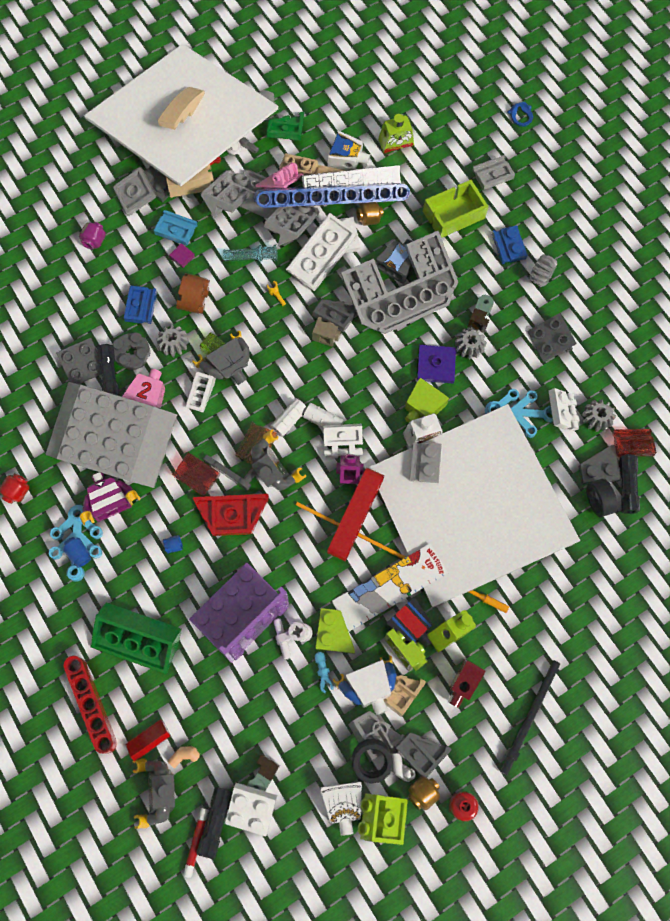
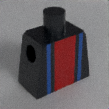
M413 597L385 624V627L390 631L392 629L396 632L400 631L405 637L407 644L412 640L414 642L418 640L425 648L431 644L426 631L433 624L418 601Z

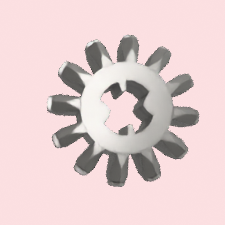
M541 255L530 273V280L537 285L545 286L556 269L557 261L549 255Z
M173 325L170 326V329L164 327V332L158 333V348L166 356L171 353V356L174 357L175 353L178 352L181 355V350H187L186 344L189 343L185 330L182 331L180 326L176 329Z
M472 327L469 331L464 328L462 333L457 334V340H455L456 351L462 352V357L468 355L470 360L472 355L477 358L484 352L487 342L484 340L485 334L479 335V329L475 332Z
M594 400L586 405L582 416L585 417L584 423L590 424L588 429L594 427L596 432L600 429L606 431L608 427L614 424L613 420L616 418V415L613 412L615 408H609L610 402L603 404V400H599L598 403Z

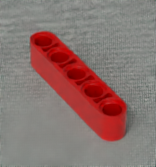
M369 468L365 469L327 551L328 554L346 561L385 475Z
M69 656L64 662V670L93 746L98 753H112L117 747V740L88 665L84 659L78 656ZM79 661L80 666L78 670L72 671L71 666L73 662ZM82 680H86L87 687L80 691L79 683ZM93 699L95 702L94 707L91 710H87V701ZM100 718L102 726L96 730L93 724L96 719ZM104 738L110 740V746L106 750L101 747V742Z

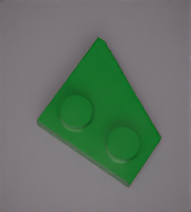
M299 112V116L292 118L287 115L282 118L269 120L267 137L301 140L304 112Z

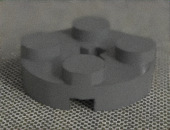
M125 334L113 342L115 361L119 366L125 367L128 370H136L147 363L146 360L150 357L151 350L147 340L141 334ZM130 348L136 349L133 355L127 353Z

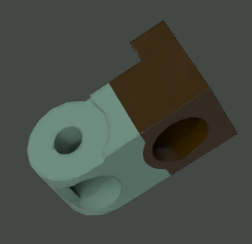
M482 295L479 297L468 324L469 328L472 327L476 331L479 329L480 332L485 333L489 323V319L485 317L491 312L494 304L491 296Z
M262 754L257 761L262 766L255 778L250 780L247 786L266 791L280 765Z

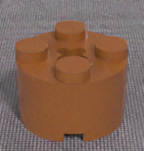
M185 273L178 294L181 300H177V309L203 314L205 298L209 294L210 280Z

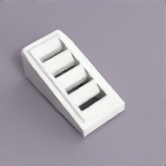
M196 371L185 407L204 412L216 378ZM201 380H205V381H208V383H207V385H206V384L200 383V381H201ZM198 386L206 388L205 392L197 390ZM195 394L204 395L203 399L195 397ZM192 401L201 402V405L192 404Z

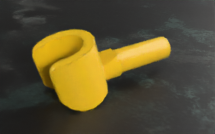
M273 281L274 288H270L267 284L269 294L275 295L281 305L284 306L286 303L279 293L277 282Z

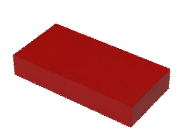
M160 719L125 745L130 757L135 762L169 738L170 734L164 722Z

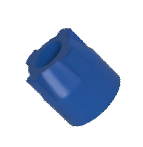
M179 535L163 539L167 553L183 550Z

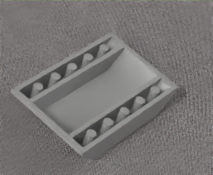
M69 382L46 455L130 482L155 488L177 414Z

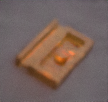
M252 422L235 456L251 464L252 448L270 430L255 425ZM272 432V437H276L277 433ZM272 442V443H270V444L268 445V446L270 447V449H271V447H272V445H273L274 442Z

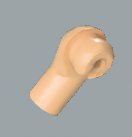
M193 746L180 747L167 762L173 768H176L182 760L190 759L192 762L197 761L200 753Z

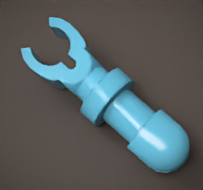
M317 652L315 654V662L319 668L317 673L318 676H321L320 688L325 693L324 685L326 682L330 684L331 690H334V684L328 675L330 671L326 667L325 654Z

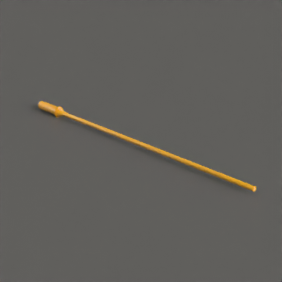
M299 502L296 503V506L339 526V522ZM360 533L358 534V537L388 551L389 553L401 559L406 558V556ZM474 590L469 591V593L481 599L483 603L504 613H507L510 607L488 596V594H480Z

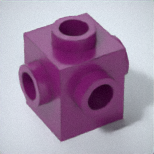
M353 454L340 456V463H336V474H340V483L359 484L360 475H363L364 463H360V456Z

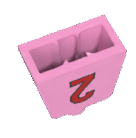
M151 369L148 376L138 374L122 397L161 409L165 393V386L162 381H159L162 373L156 369Z

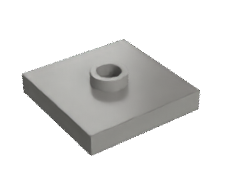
M141 167L113 186L128 216L157 197Z

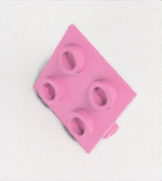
M291 162L258 183L256 187H263V189L288 188V185L297 182V179L303 173H298L297 164Z

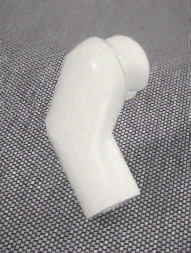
M399 753L391 754L394 774L403 781L409 782L413 780L416 776L414 769L402 764V757Z

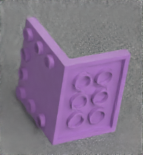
M246 563L189 620L232 663L243 655L244 650L278 616L285 613L289 608L288 595L282 587L278 589V594Z

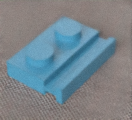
M164 210L163 216L160 217L154 229L155 235L187 246L195 227H197V221Z

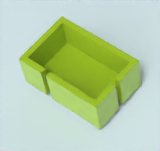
M469 180L457 185V189L453 187L426 199L423 213L430 224L433 223L434 231H439L441 238L485 219L489 206L473 181Z

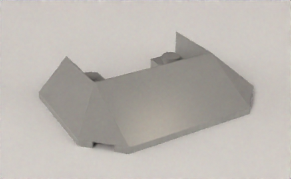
M226 170L201 193L214 218L223 210L233 213L239 206L267 218L264 227L280 234L278 246L297 239L320 212L314 206L260 207L254 202L253 195L257 190L263 189V187H256V185L267 177L251 170H243V173H234L233 170ZM297 192L295 194V201H299L301 199L300 192ZM283 193L277 195V202L283 201ZM261 194L259 202L264 203L267 197L266 194Z
M439 231L404 245L417 279L387 292L374 259L340 273L362 325L386 334L449 306L458 280Z

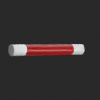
M200 808L183 873L184 877H192L197 858V849L209 812L205 808Z

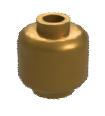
M377 202L361 203L359 208L356 209L358 222H361L364 226L378 224L381 217H383V208Z
M420 777L409 787L410 795H408V798L418 810L421 808L428 810L439 800L440 794L438 789L440 786L433 778Z

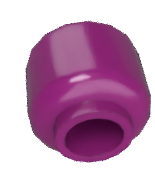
M98 222L86 223L79 234L80 243L90 250L99 248L106 237L103 226Z

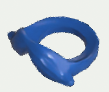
M526 102L516 103L507 111L511 115L514 124L518 126H527L533 120L532 106H529ZM519 106L529 117V120L525 123H521L516 119Z

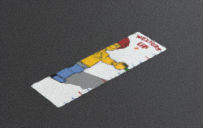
M428 544L332 602L337 610H341L347 629L351 631L448 574V571L432 545Z

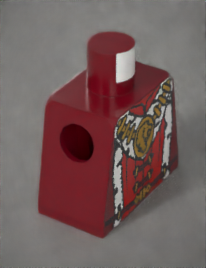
M464 659L449 687L453 693L448 703L459 708L464 698L470 700L486 671ZM462 682H467L465 690H461L459 687Z

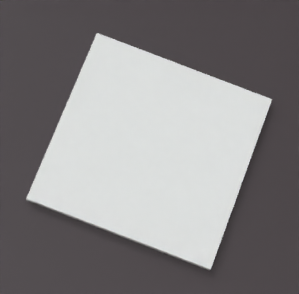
M182 44L93 108L84 117L181 187L278 110L279 106ZM188 87L205 91L193 115L187 116L184 123L180 122L175 130L159 126L158 119L170 102L181 91Z
M509 404L423 442L442 445L439 483L413 482L410 480L413 447L369 467V469L385 475L379 491L408 555L431 544L448 571V574L424 587L432 607L580 542L575 529Z

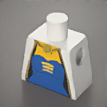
M338 131L328 156V167L346 171L356 170L358 162L368 165L370 154L362 152V141Z

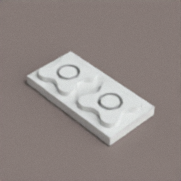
M329 213L286 268V271L315 292L356 239L358 233Z

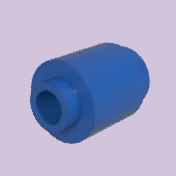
M71 537L64 542L65 546L62 549L71 563L76 565L77 568L86 565L91 560L90 552L80 538L75 539V537Z

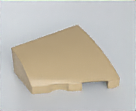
M402 675L396 676L395 689L391 691L390 697L383 699L386 706L402 717L426 681L422 679L420 681L413 680Z

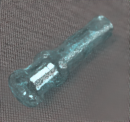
M275 244L272 247H262L259 245L253 249L223 250L224 262L257 259L260 262L268 259L278 261L277 245Z

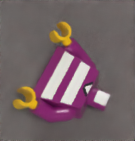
M98 472L92 476L95 485L87 488L88 494L84 498L80 519L83 525L88 520L94 523V518L97 522H100L131 508L133 505L132 501L134 499L140 501L141 498L131 486L123 481H115L113 477L105 479L104 474Z

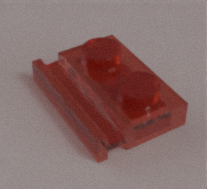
M614 429L612 436H614L617 457H622V455L626 454L638 457L655 456L657 452L653 436L651 435L652 430Z
M188 452L172 476L205 497L207 491L211 489L219 478L220 472Z

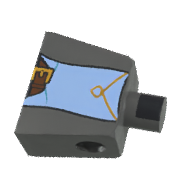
M406 239L403 244L393 241L377 257L376 265L378 270L404 284L412 268L404 245L413 241Z

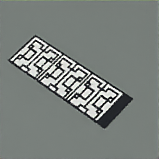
M400 166L302 175L303 187L400 183ZM401 187L397 190L398 196L401 195ZM385 188L380 192L381 197L386 194ZM369 189L364 191V198L368 197ZM334 190L331 191L329 194L330 200L334 199L336 196V192ZM352 190L347 191L346 197L349 199L353 195ZM317 191L312 194L313 201L318 199L319 194Z

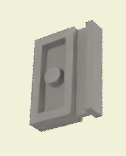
M504 155L473 167L472 172L475 173L476 179L483 190L514 179L515 174L508 162L505 161Z
M413 442L411 481L439 483L441 444Z

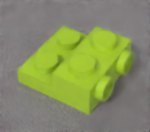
M394 629L386 634L384 640L408 671L411 669L417 671L428 662L425 659V650L420 643L417 642L415 644L412 640L406 645L404 643L406 641L405 637L400 631L396 632Z
M365 793V798L361 801L363 817L358 825L360 840L403 845L408 799Z

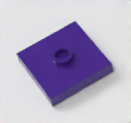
M419 345L417 381L422 378L426 382L454 384L456 347Z

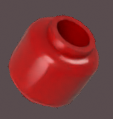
M16 473L6 476L0 486V493L3 495L2 499L11 504L13 502H21L29 490L28 480Z
M468 792L455 793L449 802L451 814L461 821L474 819L479 810L477 799Z

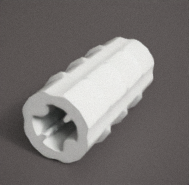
M295 398L271 424L272 430L283 437L305 413L306 405Z
M312 403L308 405L303 418L322 428L324 425H343L344 420L337 415Z

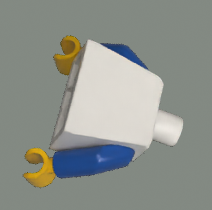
M389 655L388 661H384L380 657L379 662L347 674L346 679L343 674H340L342 679L335 681L333 678V682L336 688L340 689L343 695L354 704L362 705L363 708L372 704L376 715H380L388 711L383 699L390 697L391 691L395 689L397 674L393 666L392 656Z

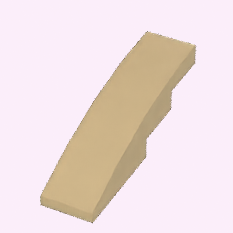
M192 87L181 91L170 102L158 119L159 126L175 130L180 122L184 123L187 116L193 115L205 91Z

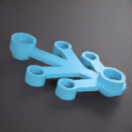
M511 389L499 402H489L485 407V414L491 412V409H498L507 405L510 401H516L519 397V392L516 389ZM533 390L528 391L526 396L511 408L528 438L536 435L537 428L531 425L524 417L544 418L547 422H553V417L547 416V413L552 414L551 406L546 407L545 410L523 409L529 403L536 401L538 395ZM510 393H514L516 397H511ZM528 395H533L534 399H530ZM528 429H532L534 433L530 434Z
M82 505L73 506L68 512V519L61 526L51 529L50 536L54 540H60L63 538V533L73 526V532L58 547H52L49 550V556L52 559L58 560L62 557L64 552L62 548L65 546L64 542L71 537H75V539L80 538L92 558L97 559L101 557L102 549L94 545L82 533L83 524L80 516L75 517L76 512L80 511L82 513ZM90 520L85 522L84 526L90 531V535L94 539H100L103 536V531L100 527L95 526ZM95 530H100L97 536L93 535ZM60 531L59 536L54 537V533ZM99 549V553L97 555H93V550ZM55 550L59 551L57 556H53ZM72 563L67 569L68 578L74 582L82 580L85 575L82 567L77 568ZM77 569L78 573L72 575V570Z

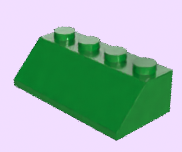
M106 602L95 616L90 648L167 674L177 650L182 629Z

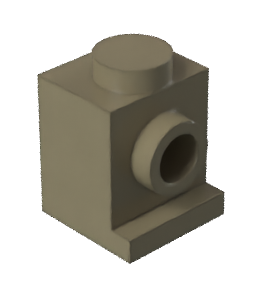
M318 317L312 332V340L333 347L335 341H339L341 331L332 322H323L322 318Z

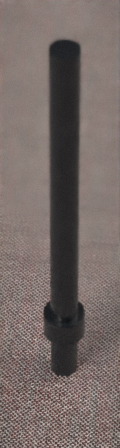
M555 660L552 661L512 747L508 748L505 754L506 759L500 772L506 776L514 761L517 762L520 755L519 750L559 669L560 663Z

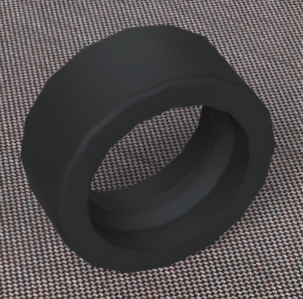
M604 478L588 483L586 493L593 512L600 518L616 513L618 503L611 484Z
M366 739L354 748L352 754L353 769L357 777L364 782L379 783L385 780L391 773L393 767L392 755L388 746L380 740ZM376 749L383 754L385 762L380 770L367 772L362 769L360 757L367 750Z

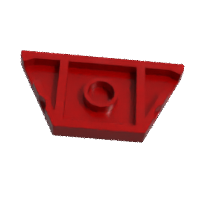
M269 494L193 497V500L212 536L246 535L253 533L268 502Z

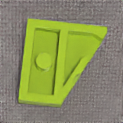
M321 608L316 643L317 650L355 654V649L341 610Z

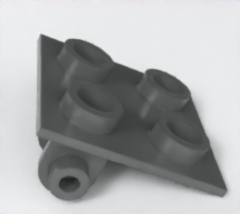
M560 313L528 330L543 362L565 350L566 352L573 350L572 346L577 344Z
M91 338L56 352L71 383L81 384L102 374L98 352Z

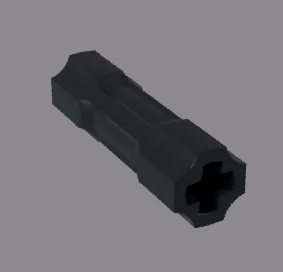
M101 344L97 346L98 360L101 364L102 391L120 396L114 366V346Z
M626 454L620 457V472L622 476L621 508L624 514H636L640 512L637 479L638 456Z
M218 787L214 788L210 802L211 807L203 835L200 838L197 855L209 859L216 858L221 831L233 791Z

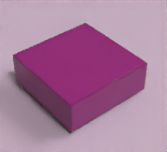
M181 243L169 254V257L180 267L184 268L195 255Z

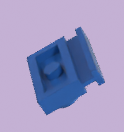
M517 226L492 232L502 264L527 258L528 255Z
M130 286L124 314L125 322L152 323L157 295L156 288L148 289L147 287Z

